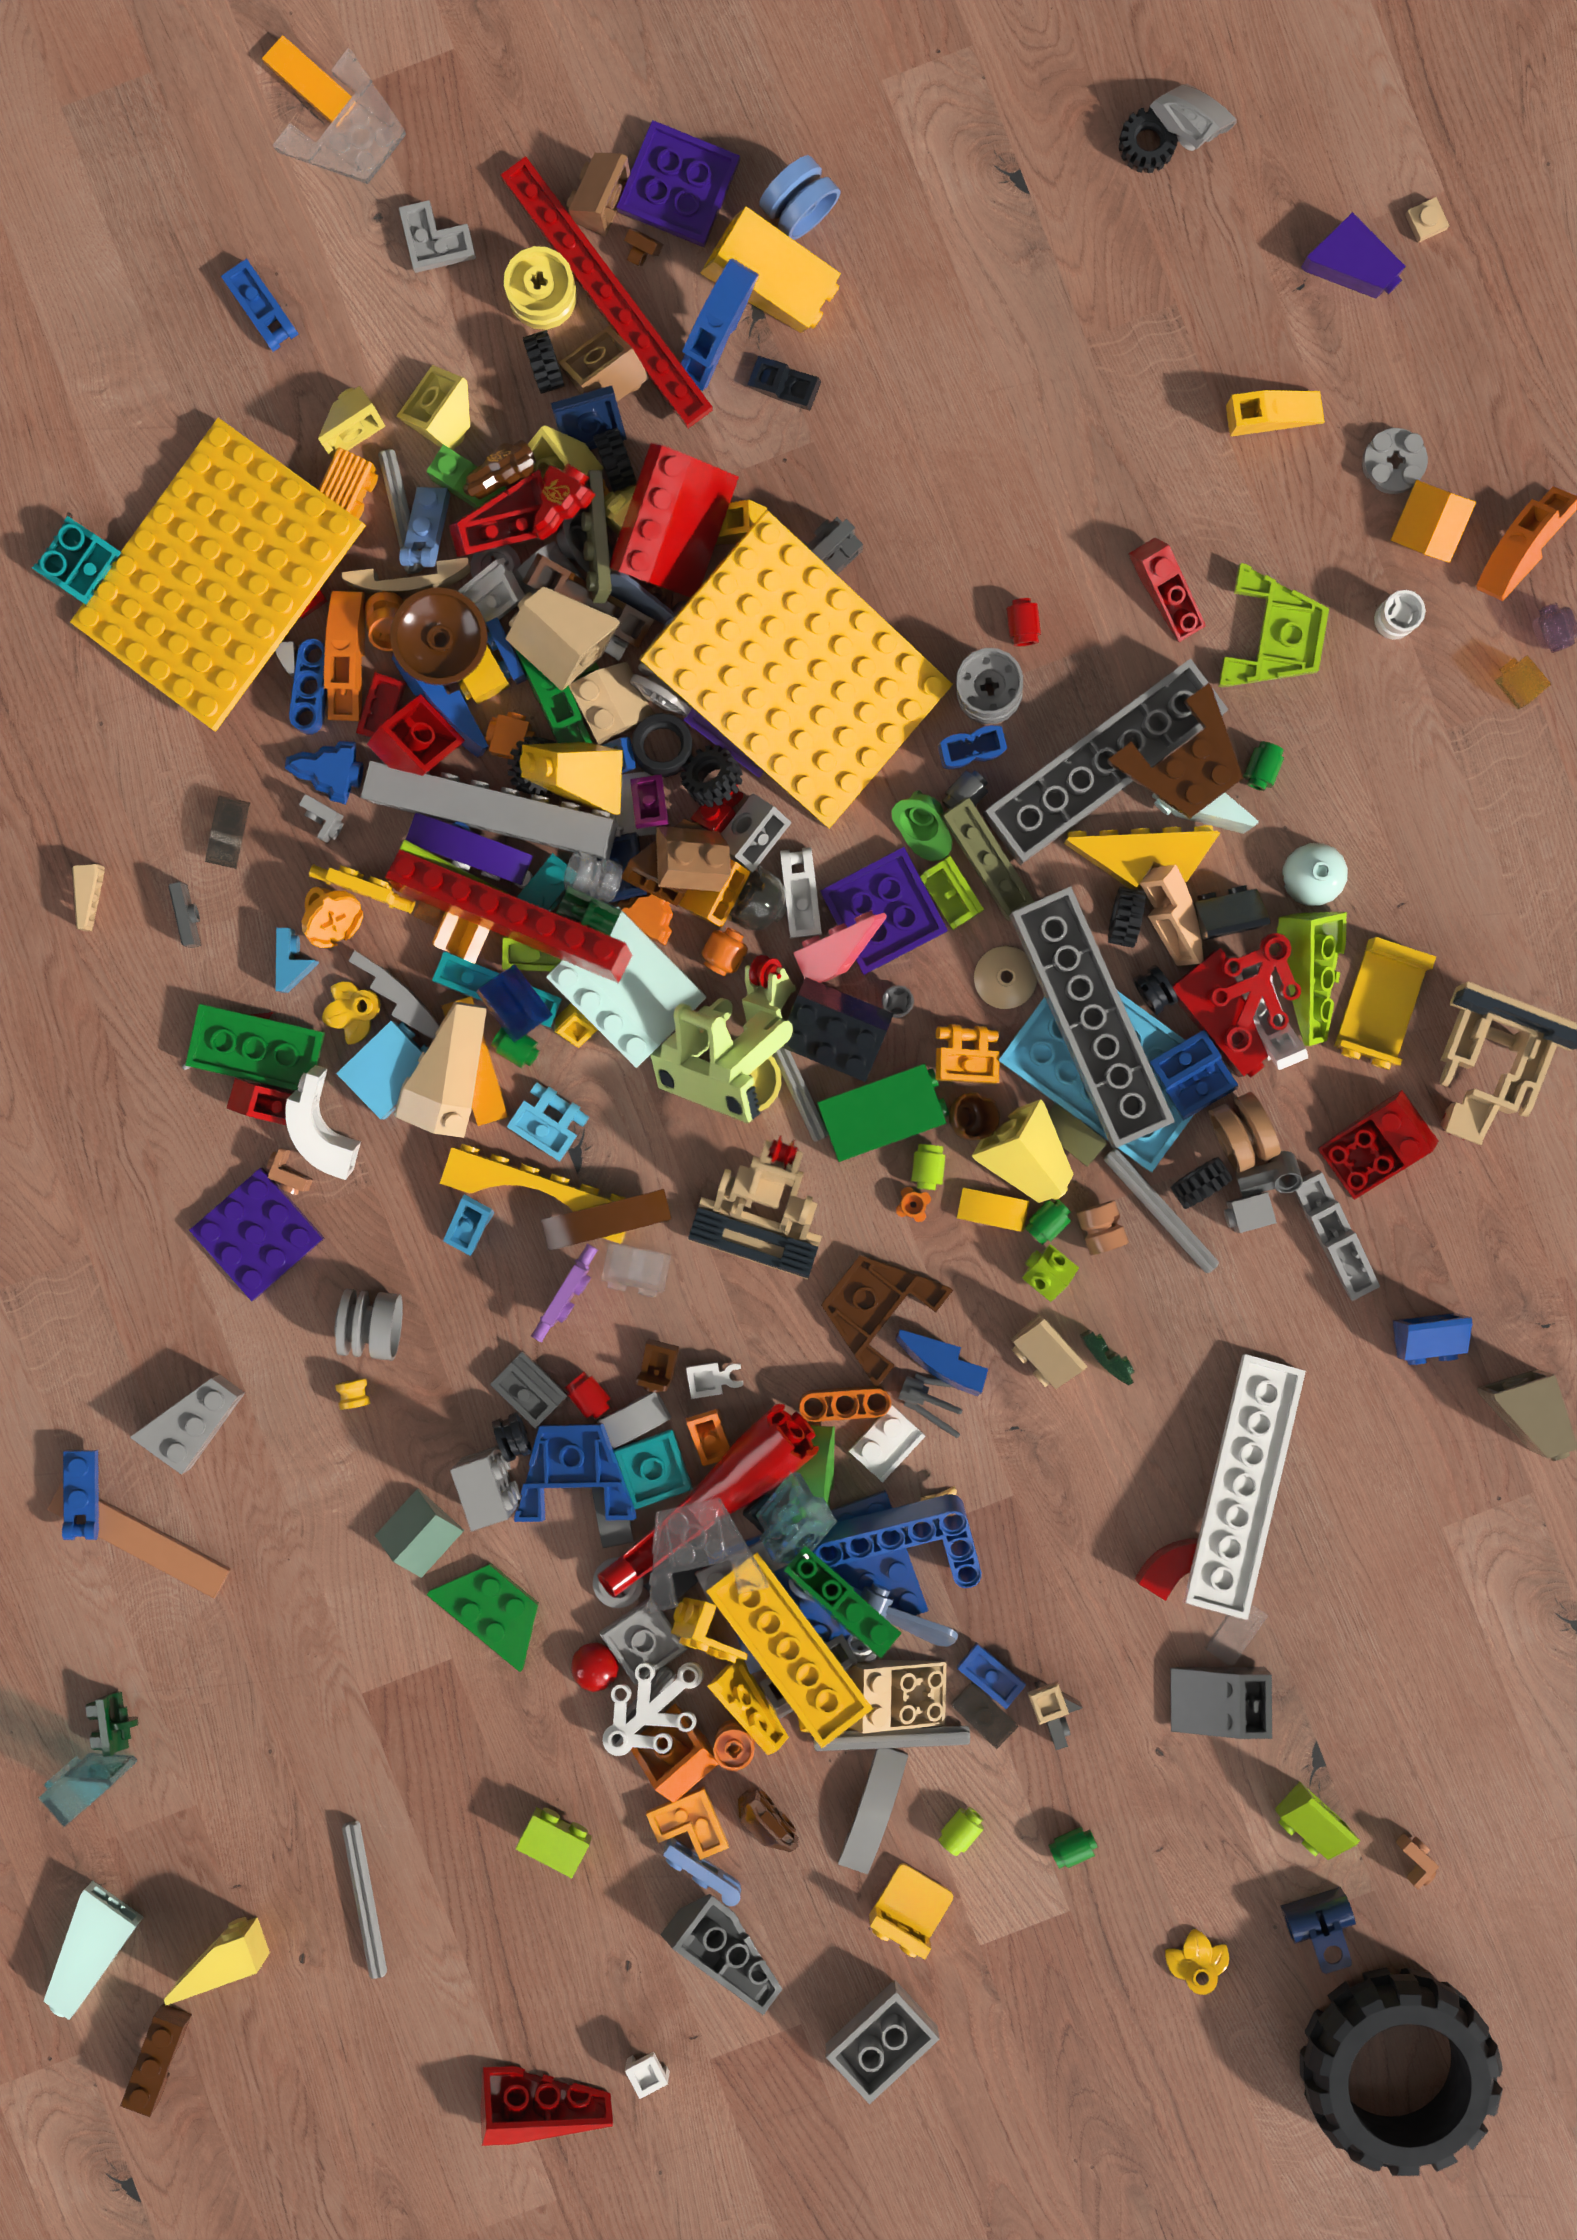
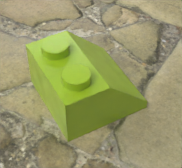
M1300 1781L1275 1808V1811L1281 1818L1278 1823L1289 1834L1293 1835L1297 1832L1303 1837L1304 1841L1301 1844L1315 1857L1320 1853L1329 1860L1351 1849L1360 1842L1348 1824Z

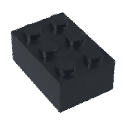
M805 977L787 1020L793 1027L792 1036L781 1048L866 1082L894 1013Z

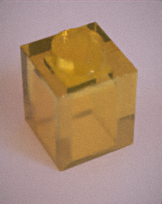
M1528 655L1519 661L1515 657L1509 660L1499 669L1502 675L1495 680L1496 684L1518 710L1528 705L1552 685Z

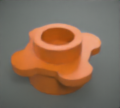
M911 1187L903 1188L900 1205L896 1207L897 1215L900 1217H912L916 1222L924 1221L926 1218V1206L931 1202V1196L927 1192H915ZM913 1201L916 1202V1207L914 1208L910 1206Z

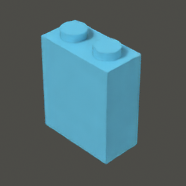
M390 1021L336 1073L379 1119H386L396 1110L402 1084L407 1077H411L419 1064L418 1059L423 1052L426 1053L429 1048L425 1044L420 1047L412 1039L416 1034L404 1022L398 1024L395 1021Z

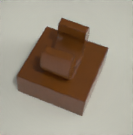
M629 229L624 241L633 245L627 260L637 266H643L648 254L659 256L664 245L637 229Z

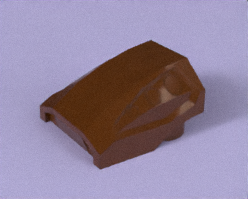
M761 1788L752 1792L747 1790L738 1798L739 1820L761 1845L793 1852L799 1846V1837L795 1834L796 1828L789 1818L781 1811L776 1814L773 1810L775 1808L773 1801Z

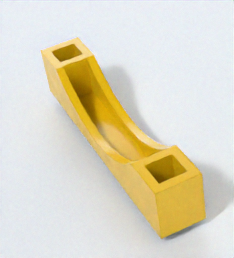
M463 1143L460 1148H451L440 1181L442 1185L469 1194L500 1185L529 1187L557 1198L573 1212L626 1199L613 1193L610 1198L598 1195L600 1189L583 1183L580 1188L568 1185L570 1179L553 1173L550 1178L538 1175L540 1169L522 1163L520 1168L508 1165L510 1159L492 1153L490 1158L478 1155L480 1149ZM626 1232L603 1238L621 1244Z

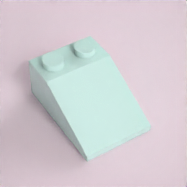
M1153 793L1152 795L1156 800L1154 802L1155 806L1166 815L1172 813L1175 817L1242 834L1259 822L1226 793H1223L1191 819L1156 797V794Z

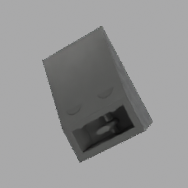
M1170 1667L1171 1732L1236 1739H1272V1674L1266 1667Z

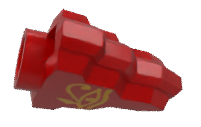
M568 463L564 470L549 465L543 477L545 485L540 494L542 505L535 516L532 534L544 540L557 531L563 520L573 518L580 508H587L596 496L586 486L590 478Z

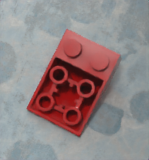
M1401 1090L1318 1147V1150L1355 1200L1432 1153L1439 1140L1403 1090Z

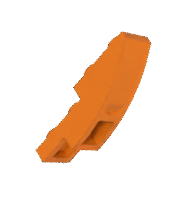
M1553 486L1539 502L1532 499L1520 512L1498 543L1476 585L1477 590L1504 601L1543 558L1541 551L1543 546L1577 510V496Z
M332 591L324 656V689H327L328 720L360 721L362 714V656H365L364 592Z

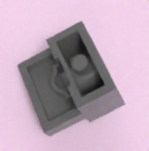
M838 517L831 523L829 520L824 521L815 530L814 534L816 537L810 543L802 542L836 575L863 551L862 542L855 536V527L847 518L843 522Z

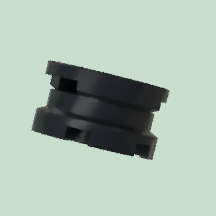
M1153 965L1147 969V974H1139L1134 977L1133 982L1148 1008L1155 1015H1158L1164 1011L1163 1007L1166 1005L1172 1006L1177 1003L1178 997L1164 973L1158 966Z
M517 1412L510 1414L508 1419L502 1420L499 1418L492 1421L497 1444L507 1463L515 1460L517 1455L522 1454L526 1456L532 1453L531 1443L527 1438L528 1433Z

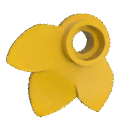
M342 981L332 985L331 993L335 1001L331 1002L324 1009L322 1021L329 1027L343 1028L347 1044L358 1043L370 1033L371 1020L380 1011V1000L374 992L359 990L352 982ZM362 1000L367 1004L366 1011H363L360 1007Z
M1192 1929L1185 1940L1183 1950L1166 1949L1165 1959L1169 1970L1175 1977L1186 1980L1188 1987L1194 1993L1206 1995L1216 1988L1218 1975L1227 1969L1229 1952L1225 1944L1211 1947L1209 1940L1202 1932ZM1200 1972H1205L1208 1976V1981L1203 1985L1198 1984L1196 1981V1976Z

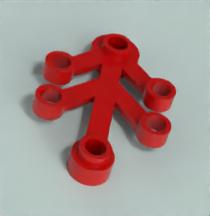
M1268 934L1261 940L1259 949L1239 958L1228 957L1222 963L1223 972L1228 976L1236 977L1242 973L1244 968L1262 962L1256 975L1228 987L1218 986L1210 991V1001L1220 1007L1227 1005L1231 999L1249 992L1235 1026L1228 1028L1224 1035L1226 1046L1233 1051L1243 1052L1250 1047L1252 1035L1248 1029L1261 998H1263L1269 1013L1267 1017L1268 1025L1276 1030H1282L1288 1025L1289 1018L1282 1011L1270 981L1274 968L1282 982L1280 986L1281 996L1292 1001L1301 995V987L1295 982L1287 962L1291 954V944L1287 937L1282 934ZM1273 943H1277L1279 946V951L1275 955L1269 952V947ZM1231 961L1237 963V970L1233 973H1230L1227 968ZM1289 985H1294L1295 993L1292 996H1287L1286 988ZM1218 991L1225 993V998L1222 1002L1215 1000V994ZM1281 1014L1283 1021L1280 1025L1275 1026L1273 1018ZM1239 1032L1241 1040L1234 1044L1231 1037L1234 1033Z

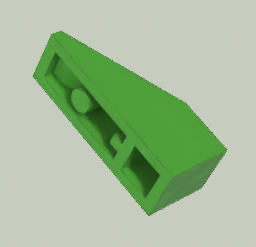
M444 444L426 471L431 481L442 488H447L450 493L474 508H477L506 489L505 486L501 487L480 500L475 496L466 495L463 490L466 484V476L477 466Z

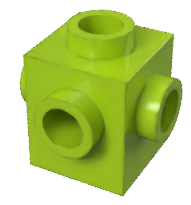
M1049 1244L1042 1252L1035 1250L1028 1258L1025 1265L1029 1268L1022 1279L1052 1302L1069 1285L1079 1267Z

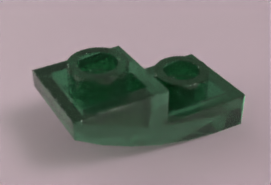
M1092 1330L1079 1335L1088 1351L1105 1370L1128 1386L1134 1383L1130 1375L1135 1373L1127 1356L1121 1358L1117 1352L1106 1356L1105 1352L1109 1351V1348L1101 1334L1095 1336Z

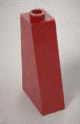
M1218 948L1209 954L1201 964H1197L1175 982L1172 987L1178 997L1177 1003L1200 1031H1206L1220 1052L1221 1057L1238 1077H1244L1247 1074L1251 1078L1265 1067L1262 1061L1268 1057V1054L1253 1019L1248 1029L1252 1035V1043L1247 1050L1243 1052L1233 1051L1224 1042L1225 1032L1231 1026H1235L1245 1000L1243 995L1231 999L1227 1005L1222 1007L1216 1006L1210 1001L1209 994L1213 988L1218 986L1225 988L1237 983L1235 977L1228 976L1223 972L1222 963L1227 957L1225 952ZM1228 964V971L1233 973L1230 964ZM1218 991L1215 994V1000L1217 1002L1224 1000L1225 993ZM1239 1032L1234 1033L1231 1037L1234 1044L1241 1040Z

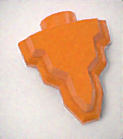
M648 892L647 895L630 898L628 901L620 900L617 906L651 940L666 946L672 933L669 927L673 917L670 903Z

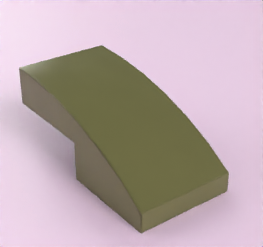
M1055 1103L1048 1113L1062 1147L1084 1166L1088 1167L1108 1142L1080 1119Z

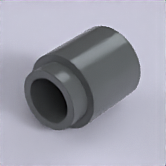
M975 770L972 773L965 771L945 792L946 796L942 799V803L949 809L965 797H970L976 806L988 793L985 787L988 782Z

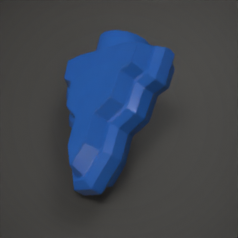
M339 741L335 747L323 746L316 753L300 752L286 757L285 769L299 779L311 781L315 790L328 794L330 801L346 805L351 787L360 788L364 764L363 762L356 761V742Z

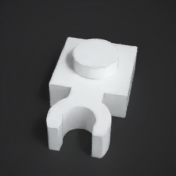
M718 1362L687 1366L691 1399L723 1394L722 1385L724 1384L731 1388L743 1386V1380L733 1381L730 1378V1372L741 1369V1364H729L725 1370L719 1371Z

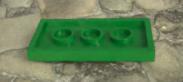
M199 1004L185 1066L298 1091L302 1074L308 1073L315 1065L318 1066L325 1032Z

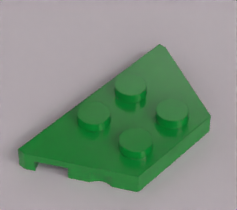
M489 1563L446 1584L434 1587L427 1593L428 1597L519 1672L523 1670L539 1602L497 1567Z

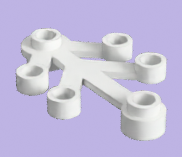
M695 1662L683 1664L677 1672V1679L650 1702L651 1680L655 1676V1669L650 1663L638 1665L635 1669V1677L638 1680L636 1716L627 1724V1701L631 1698V1689L626 1684H619L611 1691V1698L615 1702L613 1725L609 1726L603 1734V1745L606 1751L615 1756L627 1754L632 1747L654 1749L661 1754L668 1752L673 1745L672 1737L669 1734L660 1733L657 1736H648L635 1733L644 1725L678 1727L682 1732H689L694 1729L697 1719L691 1712L686 1711L681 1714L658 1712L685 1688H695L702 1682L704 1678L702 1667ZM642 1667L649 1668V1678L644 1679L641 1677L640 1669ZM686 1670L694 1672V1681L688 1682L685 1680L684 1673ZM618 1688H623L626 1691L627 1696L624 1700L617 1698L616 1691ZM683 1716L691 1718V1727L686 1728L681 1724ZM615 1734H620L623 1737L622 1745L614 1744L613 1736ZM664 1737L667 1739L668 1747L666 1749L658 1747V1738Z

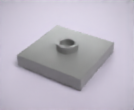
M652 1596L600 1631V1636L635 1685L638 1684V1680L635 1677V1669L638 1665L650 1663L656 1672L688 1650L687 1646L679 1643L680 1637L671 1634L673 1625ZM642 1667L640 1669L642 1678L646 1679L650 1676L649 1668Z

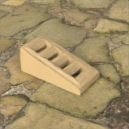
M98 864L76 865L72 868L76 928L85 932L92 931L105 872V867Z

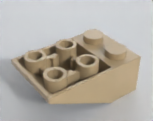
M874 1660L871 1663L863 1661L858 1662L846 1672L873 1708L849 1728L860 1733H872L945 1725V1661Z

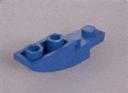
M734 258L728 261L714 285L682 351L685 354L681 365L702 391L708 387L728 338L736 330L759 277L758 273Z

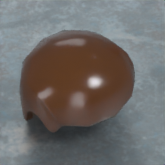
M977 1092L966 1093L955 1098L950 1106L949 1123L956 1135L963 1139L971 1141L981 1140L992 1136L999 1127L1000 1112L996 1102L991 1098L982 1097Z

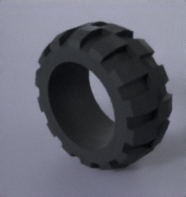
M1387 1967L1363 1972V1982L1350 1987L1345 1981L1327 1996L1331 2001L1330 2005L1324 2012L1319 2009L1315 2010L1304 2031L1308 2037L1307 2046H1303L1300 2050V2076L1305 2085L1304 2095L1321 2130L1335 2148L1344 2149L1348 2153L1351 2161L1371 2171H1380L1382 2166L1388 2167L1392 2176H1420L1419 2167L1429 2164L1438 2172L1457 2163L1458 2161L1454 2154L1465 2145L1473 2151L1489 2131L1483 2123L1486 2115L1495 2117L1498 2112L1503 2091L1497 2082V2077H1500L1503 2071L1498 2045L1492 2039L1488 2025L1468 1999L1448 1982H1438L1433 1979L1430 1973L1411 1968L1401 1969L1400 1974H1391ZM1416 2024L1433 2028L1448 2037L1451 2050V2064L1447 2079L1436 2097L1421 2109L1401 2116H1382L1370 2113L1358 2107L1350 2100L1348 2083L1353 2061L1363 2045L1377 2033L1393 2026Z

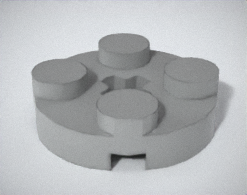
M1391 428L1376 434L1364 450L1362 457V469L1367 480L1369 478L1376 485V489L1387 494H1400L1409 490L1414 485L1416 479L1420 481L1428 464V455L1423 445L1422 437L1402 428ZM1393 453L1398 454L1399 458H1402L1403 463L1398 465V469H1394L1393 464L1387 462V458L1391 457Z

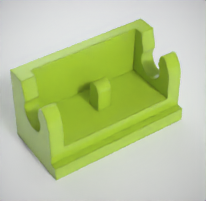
M951 856L920 876L924 886L952 930L984 910Z

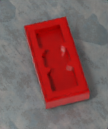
M374 672L356 730L358 735L371 738L380 725L398 712L406 686L405 681Z

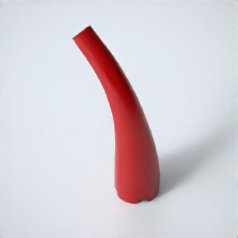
M779 1403L775 1404L734 1442L705 1478L669 1515L621 1557L597 1574L601 1585L612 1597H616L635 1581L655 1569L708 1529L740 1508L778 1487L815 1456L819 1447L813 1446L811 1440L816 1434L803 1416L797 1411L790 1415L784 1411L785 1404Z

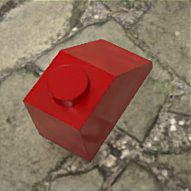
M235 1078L226 1109L245 1116L287 1126L285 1115L286 1102L292 1094Z

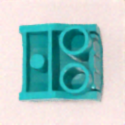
M67 516L59 533L53 537V542L49 548L45 549L46 552L37 561L38 563L34 564L32 569L87 605L94 595V591L97 590L111 569V564L117 561L122 552Z

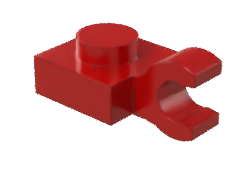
M740 791L737 793L731 792L732 798L729 801L723 798V804L719 806L715 802H713V807H707L704 804V806L699 807L690 819L692 822L699 823L706 830L722 833L736 815L733 807L741 801L744 794Z

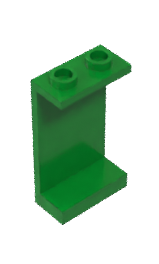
M923 1064L817 1102L838 1162L947 1124L945 1117L949 1116V1111L944 1098L938 1099L934 1087L939 1086L933 1068L927 1070L926 1065Z

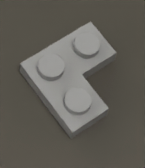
M429 200L399 207L415 273L476 259L468 224L437 231Z

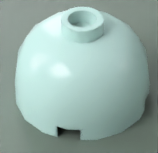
M1309 843L1297 848L1287 857L1282 875H1284V886L1287 893L1296 902L1305 906H1320L1333 901L1343 891L1347 882L1348 868L1344 857L1335 848L1324 843Z

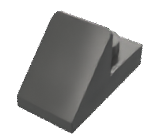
M1042 1681L1034 1682L1036 1689L1048 1685ZM1061 1692L1069 1713L1083 1708L1079 1700ZM1061 1717L1048 1721L1047 1726L1055 1749L1059 1750L1068 1747L1065 1737L1071 1735L1066 1718Z

